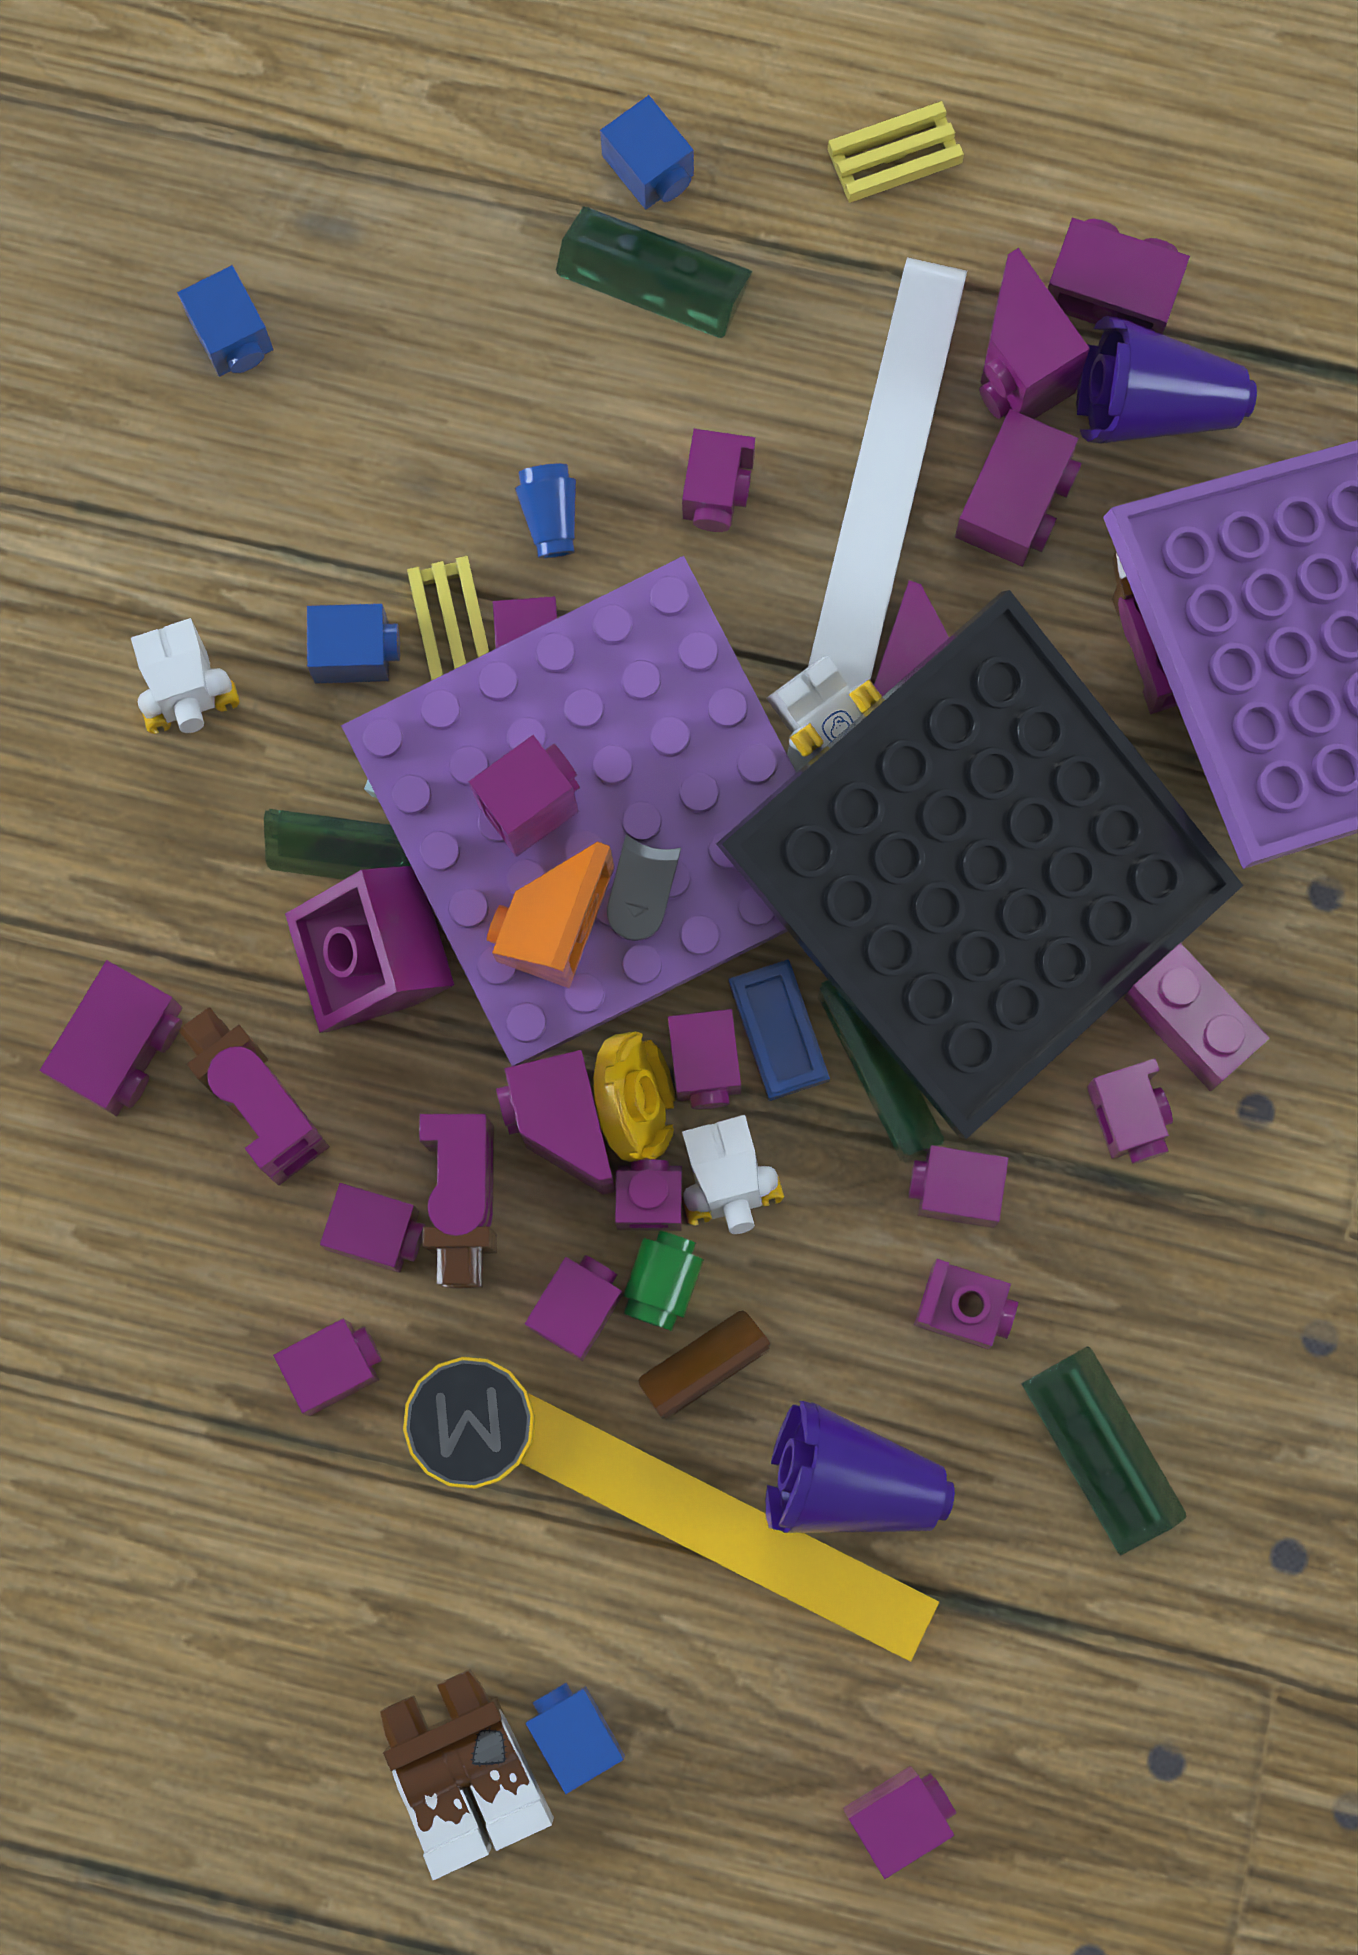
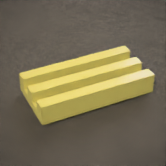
M942 101L828 141L829 155L849 203L962 164L964 157L960 144H956L954 139L955 131L951 122H947L946 109ZM934 126L933 129L924 131L922 133L904 138L902 140L884 145L882 147L846 159V156L864 151L866 149L884 144L886 142ZM941 143L943 150L858 180H854L852 175L882 163L887 164L899 160L908 154Z
M468 556L455 558V563L444 565L443 561L432 563V568L420 570L419 567L407 569L431 680L444 674L424 585L436 583L454 668L456 669L466 664V659L448 584L450 579L460 577L477 656L480 657L489 652Z

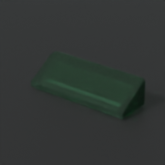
M583 206L562 239L556 272L560 277L718 338H723L727 333L752 274V271L585 206Z
M277 809L265 810V861L267 867L271 870L344 880L364 869L411 866L391 825Z
M829 980L822 982L819 988L818 999L900 1161L906 1163L927 1153L931 1145L941 1146L944 1142V1137L918 1087Z
M1087 1346L1021 1383L1119 1556L1171 1530L1186 1519L1187 1515L1090 1347Z

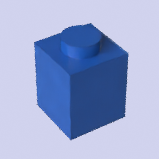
M650 95L600 130L602 157L645 210L659 200L669 202L675 199L689 186L691 177L694 176V150Z
M233 265L177 292L185 313L219 377L230 371L232 373L248 371L257 366L263 360L265 354L274 350L266 327Z
M383 604L307 606V667L315 684L389 681V661H400V633L398 623L389 624Z
M566 1682L532 1702L538 1715L529 1719L526 1725L565 1795L624 1760L625 1754L586 1686L572 1693Z

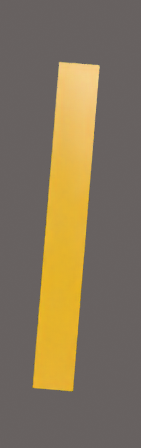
M528 1393L535 1415L533 1442L521 1464L911 1662L939 1601L805 1533H783L782 1531L769 1528L766 1513Z

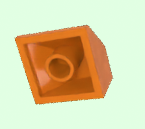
M597 841L515 891L510 907L501 904L498 906L487 934V941L495 944L492 954L496 962L570 989L615 869L609 845Z

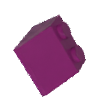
M1017 248L1007 256L980 381L982 386L979 388L986 407L997 419L1003 416L1006 418L1009 409L1035 419L1076 393L1090 348L1023 253Z
M412 866L360 870L285 913L319 1033L330 1032L416 1006L454 986L431 904Z
M582 1050L504 1068L508 1086L496 1088L504 1124L505 1127L507 1126L509 1135L520 1133L527 1149L601 1194L616 1192Z

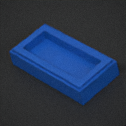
M789 959L729 978L728 983L768 1100L772 1101L829 1082L830 1077Z

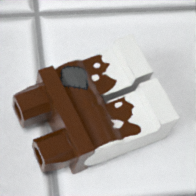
M471 1669L437 1685L450 1714V1718L428 1728L415 1695L380 1711L385 1736L390 1745L383 1754L390 1771L393 1773L397 1788L423 1848V1857L432 1880H436L489 1855L492 1845L469 1795L468 1788H471L496 1851L551 1826L554 1819L517 1739L504 1716L497 1696L488 1699L485 1689Z

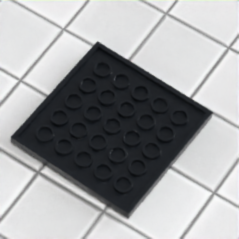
M1010 590L1000 592L716 843L957 1136L964 1139L970 1137L1124 996L1135 983L1244 886Z

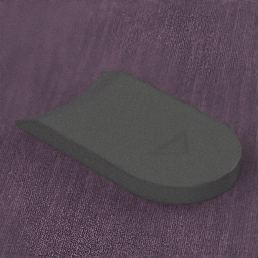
M626 834L607 905L608 921L617 935L627 940L641 941L651 937L659 930L664 919L681 848H652L635 841Z

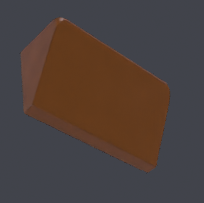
M743 1310L738 1311L643 1374L638 1380L639 1385L661 1419L665 1418L667 1420L769 1352L771 1343L747 1312Z

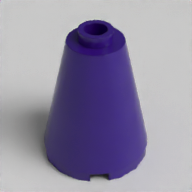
M1105 316L1097 321L1093 328L1094 330L1104 332L1098 346L1087 344L1090 349L1077 387L1076 400L1077 415L1088 416L1090 430L1080 429L1081 436L1086 441L1101 444L1234 429L1240 425L1244 417H1249L1252 414L1256 404L1257 386L1254 380H1250L1246 367L1122 318Z
M799 1401L800 1406L793 1404L788 1410L781 1425L771 1459V1464L779 1466L778 1487L767 1485L766 1520L769 1528L782 1531L783 1533L931 1531L936 1526L938 1520H947L954 1502L955 1487L953 1482L947 1481L946 1470L943 1466L813 1402Z

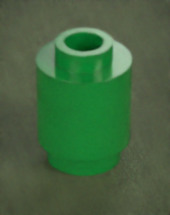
M659 1230L656 1241L643 1238L623 1293V1297L628 1299L623 1314L672 1331L677 1316L681 1318L685 1316L704 1259L693 1255L696 1243Z

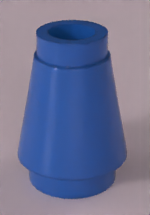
M562 463L545 464L519 471L520 485L515 488L534 545L537 547L538 558H556L575 553L573 541L575 539L576 479L569 477L568 465Z

